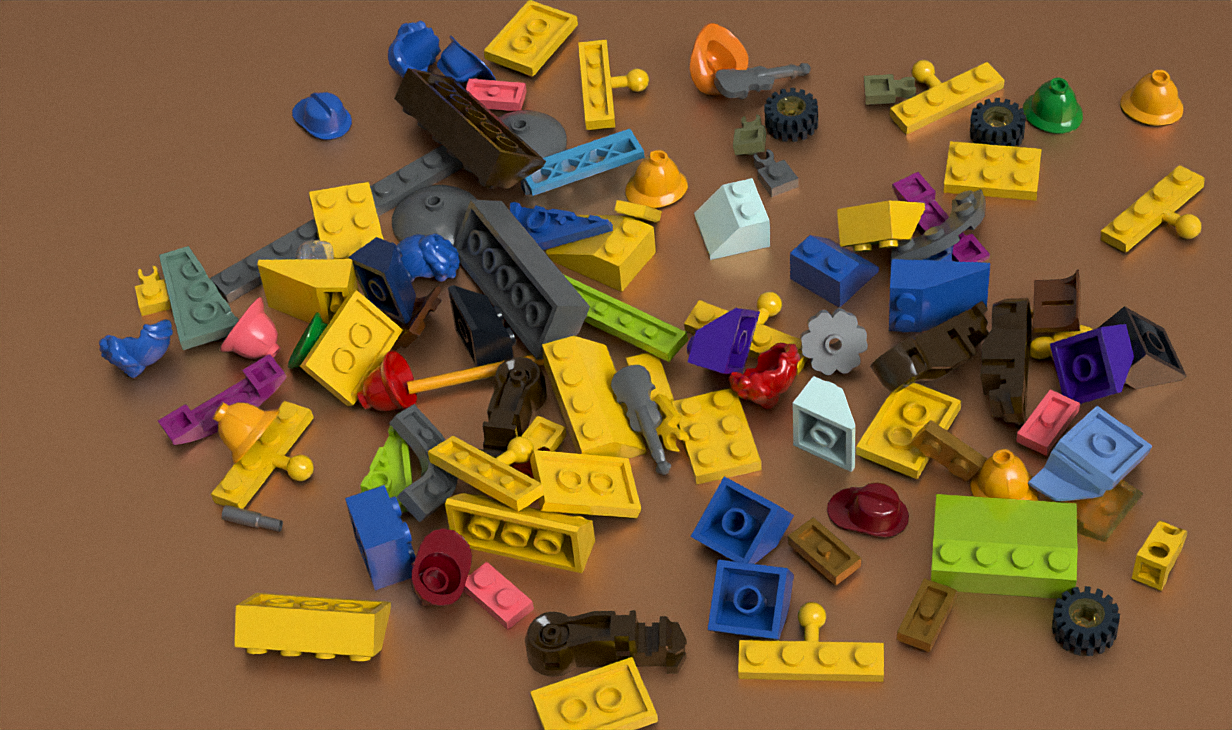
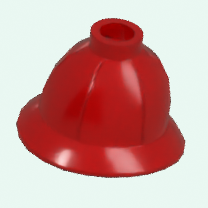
M396 351L386 353L382 364L369 373L365 379L363 390L357 392L358 399L364 409L367 410L373 407L376 410L387 412L397 409L405 410L413 404L416 405L417 393L409 395L407 382L413 381L414 377L407 361Z

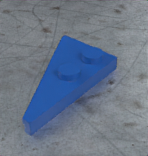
M517 202L510 203L511 213L542 250L613 231V224L608 219H601L599 216L589 215L588 218L578 217L574 212L547 210L541 206H535L534 209L522 207Z

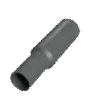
M225 505L222 510V520L255 528L262 527L278 532L281 531L283 526L282 520L263 516L258 512Z

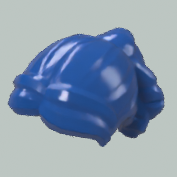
M421 20L416 23H404L400 26L396 38L390 44L388 50L389 65L397 75L404 78L408 68L427 72L428 66L436 62V56L439 55L441 49L439 47L440 40L438 36L434 35L433 29L428 28Z
M416 234L403 239L397 244L402 253V263L412 276L413 281L417 277L431 278L434 276L437 281L443 282L447 278L453 279L456 276L460 263L459 253L451 242L438 234L427 236Z
M166 319L152 325L144 324L139 338L126 337L120 339L107 335L99 341L101 356L111 364L116 365L131 378H136L144 371L146 366L154 364L165 354L170 344V336L173 334L172 324Z

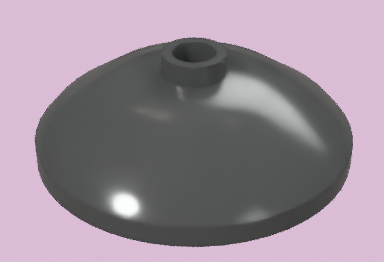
M518 110L498 117L542 158L567 149L565 129L559 121L545 113L533 110Z
M433 185L416 190L405 197L393 212L392 229L394 236L400 242L416 234L425 236L438 234L444 239L449 240L454 246L470 200L477 199L466 190L449 185Z

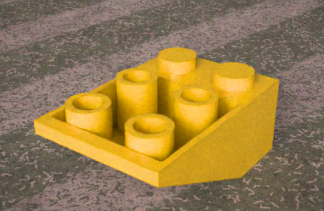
M352 259L258 260L257 263L268 307L307 323H310L315 313L319 312L322 321L329 324L350 291L357 290L359 292Z

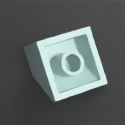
M753 178L722 185L694 213L695 221L710 260L770 247V220Z
M813 376L793 402V445L852 472L855 468V422L844 391L832 382Z

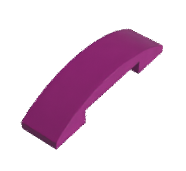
M919 172L892 184V189L898 201L925 204V210L916 226L921 235L934 226H940L949 218L947 213L935 201L936 191ZM962 232L958 235L960 241L953 245V261L983 262L990 258V253L972 233L966 236Z
M271 354L243 369L245 379L195 409L190 410L187 404L158 420L174 445L184 444L217 433L218 422L212 419L222 402L227 405L237 402L249 403L257 407L265 402L287 378Z

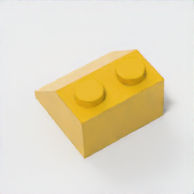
M889 200L837 209L840 247H853V252L872 251V245L879 244L881 249L898 247V241L911 239L925 210V204Z

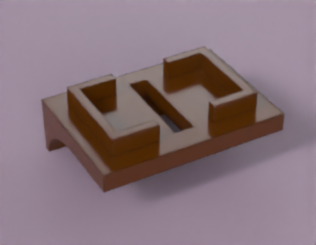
M1079 269L1076 270L1074 275L1063 279L1034 280L1033 333L1080 331L1081 281Z
M436 286L425 297H416L411 321L407 324L393 319V322L403 329L392 346L394 351L401 346L407 348L420 336L426 326L423 321L431 311L435 312L442 301L438 298L442 291L440 287Z

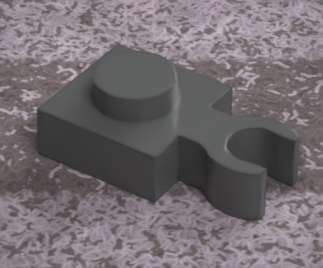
M769 149L766 150L765 160L758 158L757 154H754V166L757 169L758 180L771 197L799 187L798 177L785 160L775 162L774 154Z

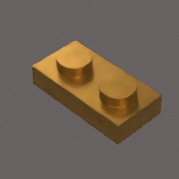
M932 420L916 433L911 442L925 456L933 458L946 467L953 475L962 478L966 482L982 469L987 459Z
M814 517L788 535V545L835 586L861 567V557Z
M924 578L897 631V640L931 652L957 598V590Z

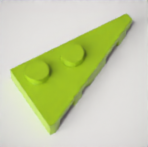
M391 425L388 429L389 437L384 447H379L369 467L370 472L364 477L360 485V493L385 485L389 497H397L403 489L413 483L409 445ZM397 499L401 509V513L409 512L406 509V507Z

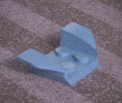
M1096 406L1058 441L1044 468L1028 484L1054 501L1101 497L1106 490H1112L1149 454L1152 445L1134 433L1132 428L1122 424L1099 406Z

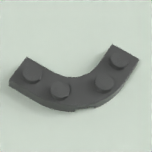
M980 189L975 192L968 190L957 195L952 200L951 214L943 224L928 229L923 235L916 238L911 237L910 240L898 241V247L892 248L891 260H923L960 241L958 235L968 229L974 230L977 228L985 216L986 199L982 190Z
M413 404L397 414L389 424L413 449L422 467L421 478L403 489L396 497L421 522L444 505L447 498L453 494L458 478L430 463L428 451L446 439L417 406Z

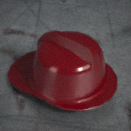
M874 482L868 483L863 487L842 489L834 494L828 502L827 513L830 520L838 527L846 530L886 538L898 535L908 525L909 512L906 505L899 499L897 492L885 483Z
M444 528L434 530L425 536L420 544L412 568L411 586L417 597L422 600V605L424 606L430 604L437 606L451 605L459 600L464 590L471 568L472 553L470 545L465 538L454 530Z

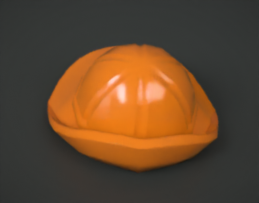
M707 23L698 33L691 53L690 74L692 81L700 92L713 96L722 95L714 84L716 72L722 69L746 70L748 68V54L741 42L729 30L716 23Z

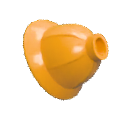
M1155 70L1153 73L1144 75L1133 88L1127 90L1122 95L1120 100L1122 110L1129 117L1149 125L1172 124L1178 121L1183 114V104L1178 97L1177 88L1170 79V75L1164 70Z
M655 150L638 165L635 175L630 178L626 185L625 195L630 203L645 205L651 208H661L681 199L688 189V182L666 152Z
M224 402L221 403L212 419L218 422L220 439L231 451L234 464L244 457L278 416L280 410L263 411L257 406L241 402L227 405Z
M1006 449L996 451L985 461L982 469L971 479V492L974 497L1038 501L1039 496L1038 491L1028 484L1033 477L1027 471L1024 463Z

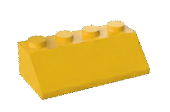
M570 336L542 344L544 367L576 454L633 458L646 454L647 449L641 434L635 432L630 426V419L626 415L628 412L627 405L625 403L619 404L616 401L617 396L611 387V381L617 372L606 345L577 336Z
M467 493L449 497L445 502L450 530H454L462 535L470 545V549L583 573L595 543L593 521L581 516L541 511V509L525 507L518 512L498 500L490 499L484 495Z
M255 593L236 605L235 647L246 648V652L250 654H264L269 649L280 650V655L300 656L302 652L315 653L316 658L332 659L336 657V654L349 655V659L352 661H369L371 657H374L382 650L391 602Z

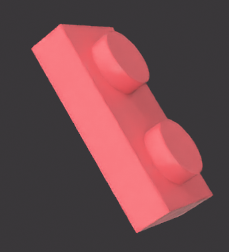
M469 78L466 90L487 109L521 110L527 92L526 83Z
M1050 389L1018 431L1016 442L1047 456L1078 414L1080 403Z
M485 562L467 577L463 591L507 630L534 610L533 601L488 562Z

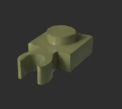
M893 74L864 76L866 105L895 103L896 97L910 99L916 96L915 78L904 77L900 80H894Z
M756 115V119L752 122H747L746 116H743L741 118L742 128L735 129L733 148L735 155H754L758 152H765L766 130L765 126L761 123L760 115Z

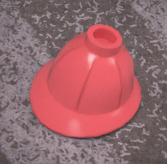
M258 297L233 327L220 348L221 352H234L250 359L263 358L268 354H271L274 358L279 353L281 347L277 344L278 333L274 323L264 312L262 297Z

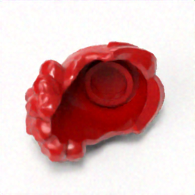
M783 342L776 343L768 351L760 353L758 364L755 368H747L743 374L732 372L728 379L732 391L745 400H751L765 409H772L778 403L780 395L790 388L796 377L797 363L801 359L797 346Z

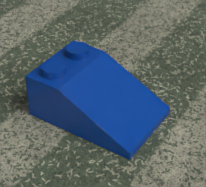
M892 259L889 331L924 332L971 309L981 301L987 307L990 263Z

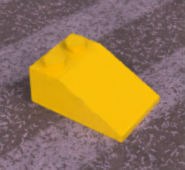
M578 215V217L588 218L589 215ZM594 215L599 216L601 219H608L613 224V231L552 247L545 252L551 261L623 292L656 253L654 227L628 215Z

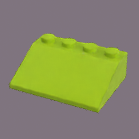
M936 494L931 581L956 589L957 592L1062 599V593L1065 591L1072 594V588L1076 587L1077 582L1076 503Z

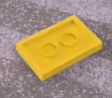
M528 0L484 49V58L533 77L578 26L577 16Z
M950 141L944 193L960 194L968 190L975 192L981 189L983 195L987 197L1036 201L1042 149Z
M369 182L309 192V201L323 259H348L349 256L374 238L379 237L383 239Z
M357 290L350 291L300 367L346 406H352L358 399L357 392L363 390L365 379L369 373L382 363L384 356L390 351L403 329Z
M913 383L897 393L891 392L857 444L856 455L918 479L930 457L925 456L917 447L911 444L914 436L930 420L948 430L961 409V400L917 383Z
M731 388L671 401L682 417L677 426L680 430L685 431L689 437L688 441L682 440L696 485L720 480L724 476L728 478L762 470L761 459L740 399Z
M533 450L530 457L534 480L542 483L544 495L538 499L541 511L628 518L638 517L641 505L629 458Z
M632 657L530 691L531 700L543 730H636L658 722L656 710Z

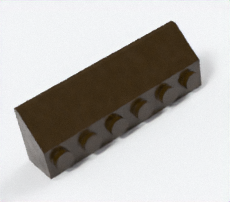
M412 68L407 69L394 99L403 107L404 113L418 121L417 125L433 135L432 139L448 149L447 153L459 159L463 163L465 170L475 174L479 178L478 182L481 185L490 189H495L496 186L509 189L544 167L546 160L454 78Z

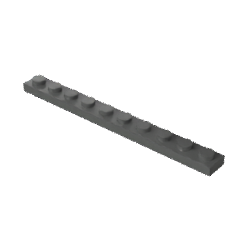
M441 145L373 184L370 188L377 216L379 217L395 208L405 197L414 191L432 186L462 169L463 163L447 153L448 149ZM314 219L211 277L210 280L213 281L223 299L229 304L262 285L257 266L258 260L307 259L319 252L321 247Z

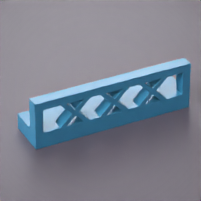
M627 129L543 158L546 160L544 167L521 180V188L525 195L532 194L534 196L645 158L644 150L631 129Z

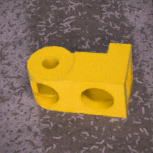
M1159 520L1136 555L1131 579L1162 591L1167 582L1168 574L1183 548L1187 537V530L1174 527Z

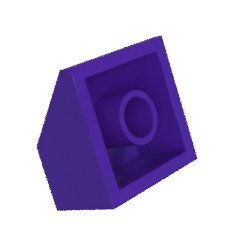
M734 308L696 330L695 336L690 338L687 345V354L689 355L687 363L723 374H731L732 372L743 374L760 312L751 309Z
M1126 324L1100 327L1050 343L1062 395L1083 404L1122 392L1134 358Z

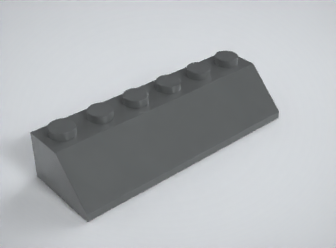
M470 200L454 243V247L459 253L460 263L491 303L499 307L503 318L536 360H542V344L579 334L590 306L502 201Z

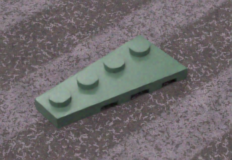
M187 246L160 254L159 258L182 349L186 350L227 337L239 319L235 317L226 300L222 298L213 281L207 276L205 269L190 247Z

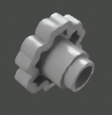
M838 308L831 315L828 311L821 310L816 316L808 319L809 330L804 331L800 336L801 350L805 357L811 358V365L814 370L821 371L825 375H831L837 369L839 372L846 374L860 364L859 353L865 352L868 348L866 341L867 333L865 328L858 325L857 318L853 313ZM831 339H839L836 343L829 344Z

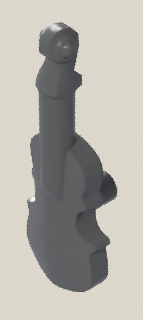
M801 63L799 66L789 64L775 68L756 66L746 70L722 69L716 72L714 84L725 97L745 99L751 90L757 92L770 90L773 88L775 79L787 77L794 79L796 76H805L809 74L811 67L808 63Z
M641 365L624 367L613 376L611 381V387L617 396L616 401L619 404L625 403L627 405L628 412L626 415L630 419L631 428L637 433L644 434L650 454L657 463L656 473L666 475L669 473L671 464L665 459V452L656 428L662 422V415L657 409V403L651 400V391L656 387L652 384L650 373L645 367Z

